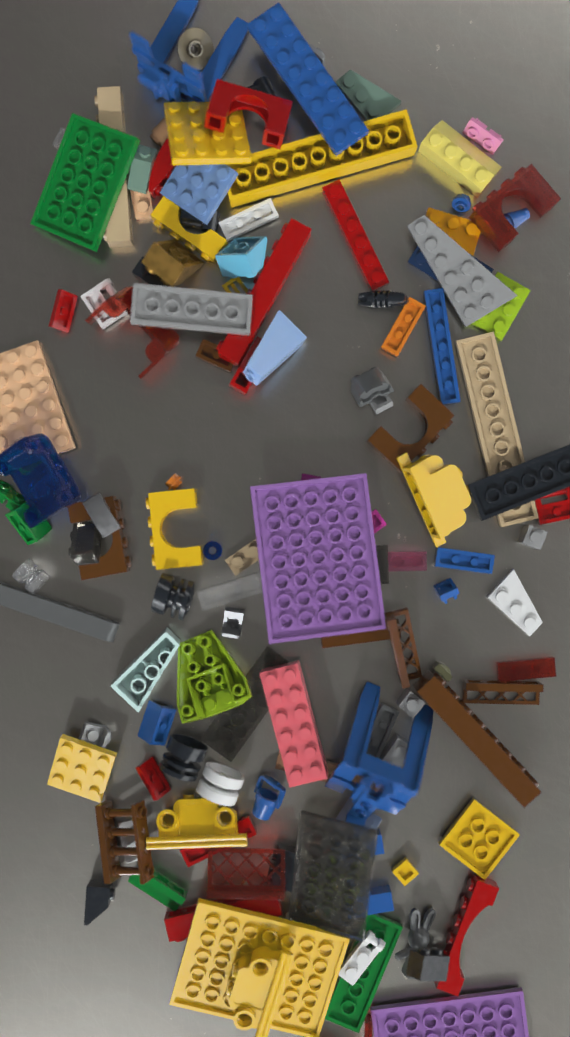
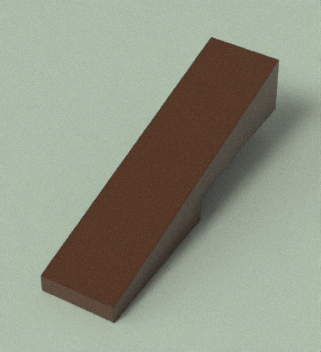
M395 618L396 623L400 624L399 619ZM387 623L386 629L320 637L322 648L390 640Z

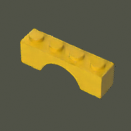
M163 196L151 213L152 220L154 221L153 224L160 230H163V228L167 230L169 236L174 240L178 241L180 239L185 243L184 246L190 251L200 253V257L207 263L211 261L216 264L215 255L228 245L227 240L212 229L202 234H193L186 231L180 224V207Z

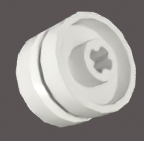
M206 762L202 772L204 778H200L198 782L197 793L205 799L220 805H235L239 795L237 790L242 788L245 780L244 775L230 766L217 762Z

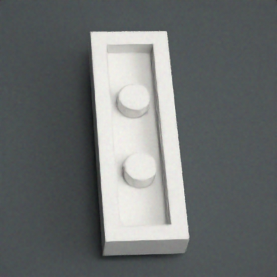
M271 198L218 223L228 242L279 218V215Z

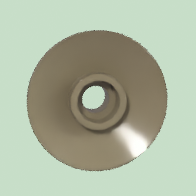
M189 28L180 35L177 43L179 59L182 64L186 63L196 70L204 69L214 52L213 42L204 30ZM191 46L195 47L194 54L191 52Z

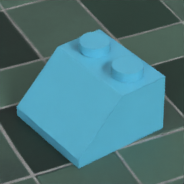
M267 236L237 237L218 252L215 257L222 277L237 278L246 276V278H252L256 276L257 272L264 265Z

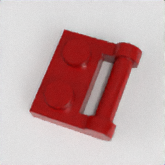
M570 486L534 500L539 517L537 519L538 525L570 519ZM563 494L566 497V500L547 504L541 503V499Z

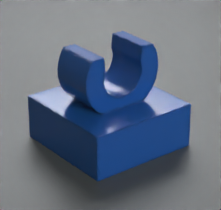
M451 578L434 585L436 593L445 604L448 603L447 599L453 597L456 600L457 595L460 594Z

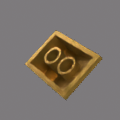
M172 239L153 242L141 263L146 266L147 271L157 274L162 278L161 281L165 285L174 287L189 278L205 262L181 243Z

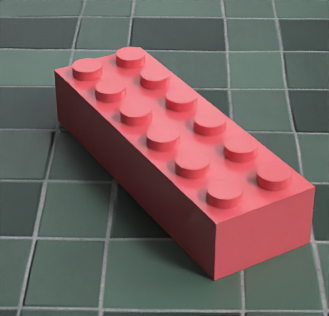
M297 660L262 669L259 674L289 788L328 779L329 772L300 661Z

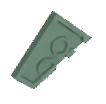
M351 69L335 82L346 99L365 121L390 114L402 102Z

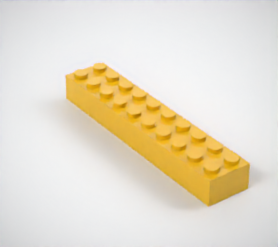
M407 109L363 121L369 133L337 156L322 135L318 134L283 144L281 150L272 147L251 153V164H226L239 174L227 192L231 208L414 156L418 146Z

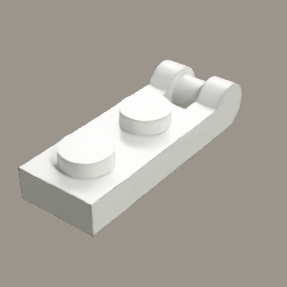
M368 930L342 963L339 976L353 986L376 955L383 950L386 942L381 938H376L375 933ZM371 943V944L373 945V947L370 948V947L367 946V945Z

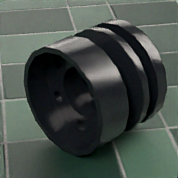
M162 573L154 593L151 612L164 615L167 609L171 608V618H174L177 610H179L178 620L183 621L193 602L195 582L189 581L187 588H184L185 579L182 578L179 585L176 586L175 576Z
M177 733L171 734L166 745V749L169 752L163 754V760L159 764L160 770L179 780L196 781L198 777L197 772L201 769L200 764L197 762L204 761L208 747L203 742L190 736Z

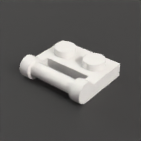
M110 278L105 279L80 296L102 329H105L131 312L129 306L124 304L112 286L113 282ZM103 290H107L119 310L116 312L112 310L101 293Z

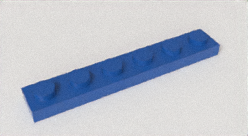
M443 288L426 290L423 292L439 399L443 405L460 403Z

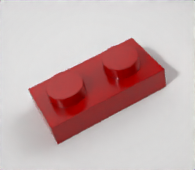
M58 289L48 327L69 333L78 299L77 295Z
M153 756L135 768L154 801L159 800L172 790Z

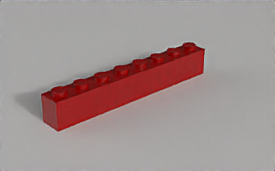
M293 218L290 219L289 223L285 222L281 230L282 236L280 240H275L271 249L273 250L271 256H267L264 260L263 271L257 273L253 281L255 283L253 289H249L246 293L253 295L250 335L227 334L225 340L221 339L216 349L220 358L239 368L307 244L312 231L310 227Z

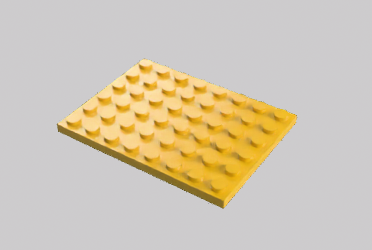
M199 898L169 1005L233 1020L235 1009L230 1007L229 995L226 994L227 984L232 982L233 979L231 977L233 965H237L241 956H251L252 951L259 947L275 951L283 949L293 953V958L270 1029L304 1037H319L350 940L349 934Z

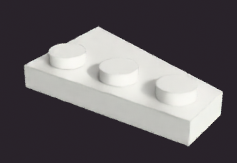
M514 569L486 596L528 636H531L543 623Z

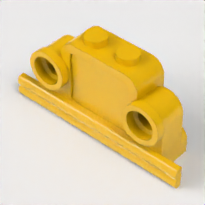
M408 453L396 457L435 547L437 548L445 544L446 540L444 537L465 523L466 513L463 509L467 508L471 503L470 490L463 481L462 471L455 465H444L443 460L437 455H422L413 463H411Z
M194 794L183 795V799L177 800L174 803L173 809L162 810L156 818L159 837L146 838V850L247 846V833L238 834L237 813L233 808L223 807V805L211 802L204 797L194 798Z
M259 947L252 951L251 956L243 955L239 958L237 965H233L231 972L233 979L232 982L227 984L226 994L229 995L230 1007L235 1009L233 1021L238 1029L248 1030L254 1028L257 1029L255 1037H268L293 953L283 949L275 951Z

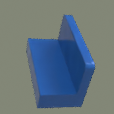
M149 700L140 725L138 737L150 745L165 746L177 709L170 706H161Z

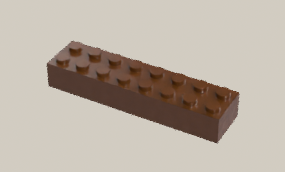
M428 670L412 686L525 808L542 793L537 788L539 783L488 728L484 730L486 725L475 714L471 716L473 711L462 700L457 701L460 697L449 685L446 688L444 687L446 682L436 671L432 674Z

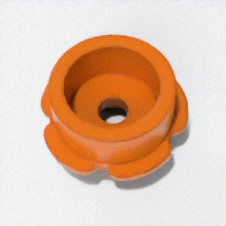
M175 473L165 483L168 490L171 488L175 490L182 483L180 481L181 476L179 477Z

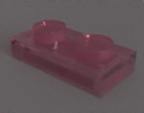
M426 551L387 552L388 572L427 571Z

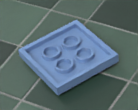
M226 164L176 165L160 194L208 225L239 174Z

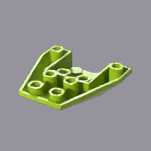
M213 630L180 643L178 647L177 708L182 724L210 718L240 706L252 697L247 678Z

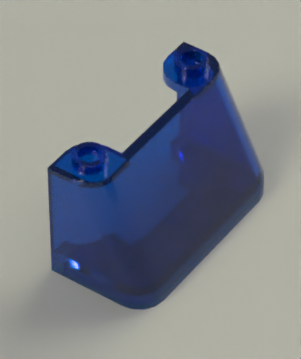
M39 433L21 438L0 453V475H11L30 508L24 512V519L30 529L37 527L81 500L82 494L52 442L45 434Z

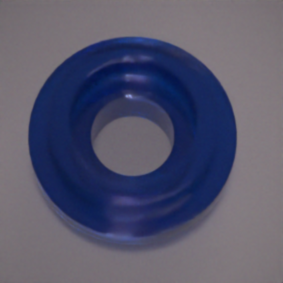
M210 541L204 545L203 554L209 560H216L222 554V547L218 542ZM211 547L216 548L215 554L209 552Z

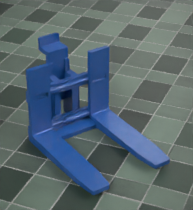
M178 0L151 46L149 41L132 31L129 34L133 45L131 49L137 57L138 70L142 73L138 75L139 82L151 89L157 100L159 97H163L167 102H182L181 98L190 102H209L216 80L223 79L248 32V22L236 17L223 35L202 73L183 63V74L167 65L166 62L178 43L180 35L191 20L199 0Z
M366 682L359 698L343 758L324 786L339 793H343L346 788L352 791L351 798L353 799V804L347 812L342 830L356 836H360L363 833L366 820L376 808L397 815L400 810L405 808L406 803L419 792L433 725L434 710L430 706L424 705L413 718L402 768L368 755L367 748L380 697V686L370 682ZM357 774L363 777L359 783L352 781ZM372 782L375 783L376 788H379L377 792L371 789Z

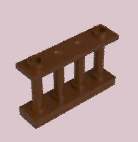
M112 800L96 805L95 813L104 884L113 883L121 875H139L140 884H145L154 878L151 850H146V838L149 837L145 801L140 800L132 804L131 808L114 809ZM132 816L133 828L115 827L114 817ZM116 836H135L136 847H118ZM119 855H137L138 867H121Z

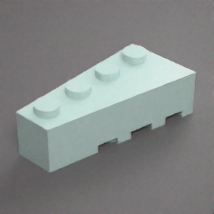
M166 627L113 679L111 687L138 713L178 649L180 639Z

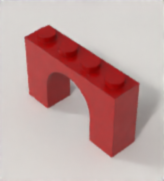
M217 79L206 112L204 128L224 133L228 117L231 113L237 110H250L260 115L265 122L266 127L262 144L281 150L293 101Z

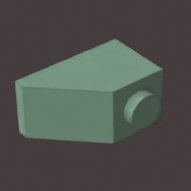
M143 145L138 146L131 164L127 189L144 194L147 193L152 168L157 157V149Z

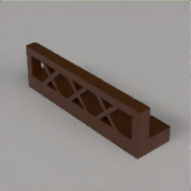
M406 607L384 613L398 677L403 689L410 687L409 680L422 677L409 611ZM405 614V620L402 625L396 623L395 616ZM402 631L409 634L405 642L400 640L399 637ZM406 647L413 652L409 658L403 656V651ZM411 664L416 667L417 672L407 674L406 669Z
M463 680L462 701L469 704L539 705L540 692L544 691V685L539 681ZM467 691H478L480 693L474 699H467ZM487 691H497L499 693L494 699H488L484 695ZM505 692L518 693L512 700L507 699L503 695ZM525 692H535L534 700H526L522 695Z

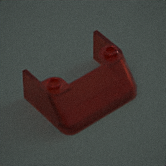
M125 287L108 298L85 321L92 325L104 313L115 318L126 311L131 316L133 287ZM139 325L152 339L145 349L146 356L152 363L138 375L140 379L146 377L178 346L179 336L173 328Z

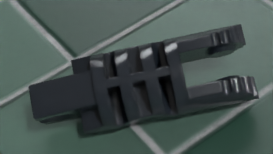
M393 290L369 291L359 293L358 305L371 308H393V306H403L409 303L405 293L393 292Z

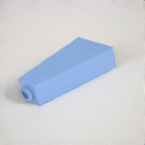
M280 310L275 315L243 371L246 378L256 386L298 350L307 338Z

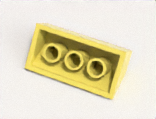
M443 120L431 129L421 142L418 152L477 198L502 168Z

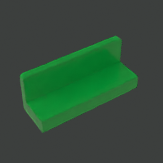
M155 870L154 878L145 884H140L139 875H131L128 879L129 883L173 911H176L179 905L184 903L188 893L187 890Z

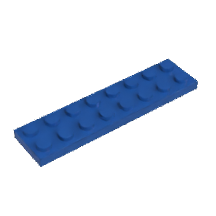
M279 2L247 24L250 34L336 156L369 133L363 121Z

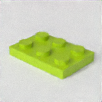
M497 272L495 277L517 296L471 325L485 333L494 332L495 339L501 342L531 290Z

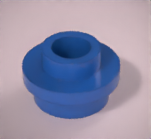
M458 194L452 201V207L458 212L468 211L471 208L470 197L466 194Z

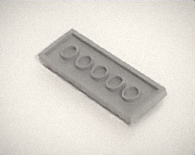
M133 283L130 323L131 325L250 335L253 295Z

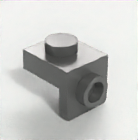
M225 607L221 636L229 639H240L244 609Z

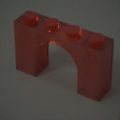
M532 163L526 168L521 167L514 174L515 177L512 180L510 178L506 179L500 185L501 189L498 191L494 189L487 195L485 202L479 201L472 208L473 213L469 218L477 225L478 229L498 252L503 250L519 235L503 214L502 201L505 198L519 197L525 200L540 218L561 200L560 196Z

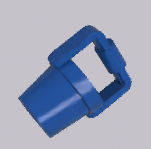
M261 775L254 789L256 794L252 814L260 820H269L275 808H280L286 793L285 787L271 776ZM266 781L267 784L280 791L279 795L270 789L262 788L263 782Z

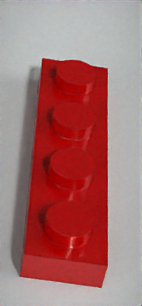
M249 815L237 820L238 834L247 833V839L257 835V830ZM230 847L180 849V852L187 867H190Z

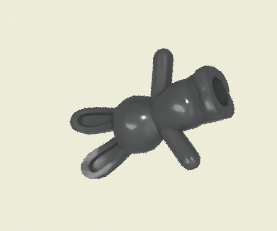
M417 908L411 909L409 914L411 929L408 932L410 947L395 953L396 960L405 958L401 970L408 979H414L406 975L410 950H418L419 947L426 948L429 944V930L436 916V911L433 908L426 911L421 925L419 910Z

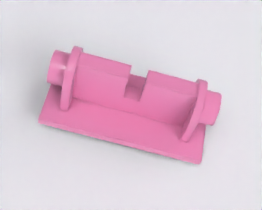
M472 117L462 133L493 155L504 140L501 138L502 135H499L492 129L488 131L486 129L487 125L478 120V118Z

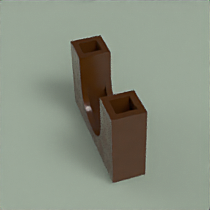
M422 384L406 399L424 420L425 431L422 438L414 444H403L394 439L380 426L366 441L399 473L402 470L396 457L408 453L411 461L416 456L420 458L427 450L425 446L429 442L433 444L440 437L438 433L441 429L446 430L453 423L451 419L455 416Z
M116 496L104 497V500L119 523L120 529L112 533V545L105 555L78 561L81 580L128 572L130 567H132L131 557L127 556L126 548L129 547L128 540L123 535L125 523L119 514L121 503ZM82 502L67 504L70 523L92 520Z

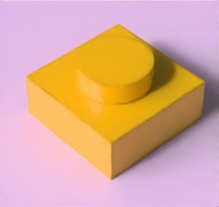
M406 857L391 869L404 886L419 874L418 870Z

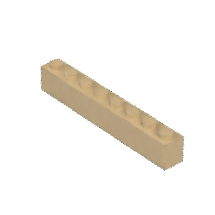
M97 87V95L94 96V101L99 114L96 115V122L126 133L124 97L121 87ZM129 172L104 233V240L108 242L110 247L133 246L130 190L127 189Z

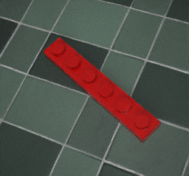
M340 179L322 187V191L370 290L376 291L388 285L389 280Z

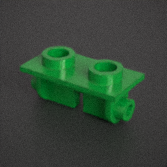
M2 479L0 480V503L3 504L7 499L6 507L9 510L17 508L27 500L23 494L14 490L9 483Z

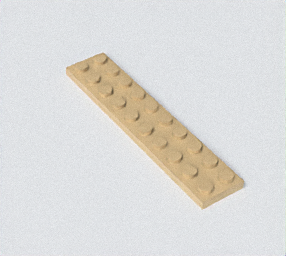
M494 332L456 340L455 344L488 477L524 463L525 459ZM535 501L497 515L499 527L539 518Z

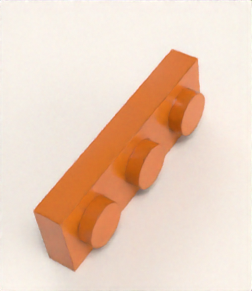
M411 297L408 298L409 303L404 305L381 346V349L395 357H398L426 305Z

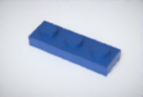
M437 547L434 566L492 574L495 555Z

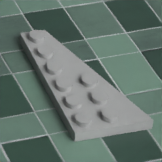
M425 215L407 225L465 327L517 296Z

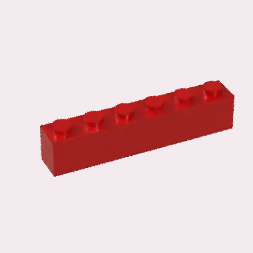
M273 887L212 900L275 917L282 915L279 892L277 888ZM197 904L179 908L176 911L166 912L164 922L169 942H182L188 938Z

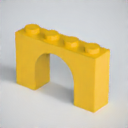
M196 489L148 493V497H146V507L150 509L148 526L152 528L150 546L154 547L152 565L156 566V570L203 565L202 545L175 547L167 542L162 532V525L168 514L175 510L198 508Z

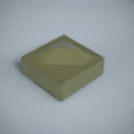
M437 661L432 664V668L446 682L453 678L447 665Z

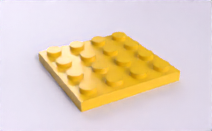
M164 102V114L172 165L251 164L252 156L242 110H237L229 115L224 133L204 128L209 102Z

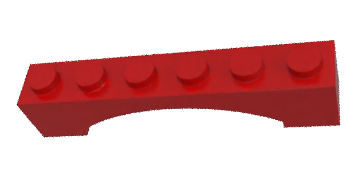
M476 873L473 874L472 879L468 880L466 895L461 898L460 911L453 919V929L447 935V945L445 950H443V954L450 956L447 980L434 981L436 989L457 997L459 996L465 980L459 965L462 942L476 916L488 905L493 906L499 891L496 881L489 878L484 880Z

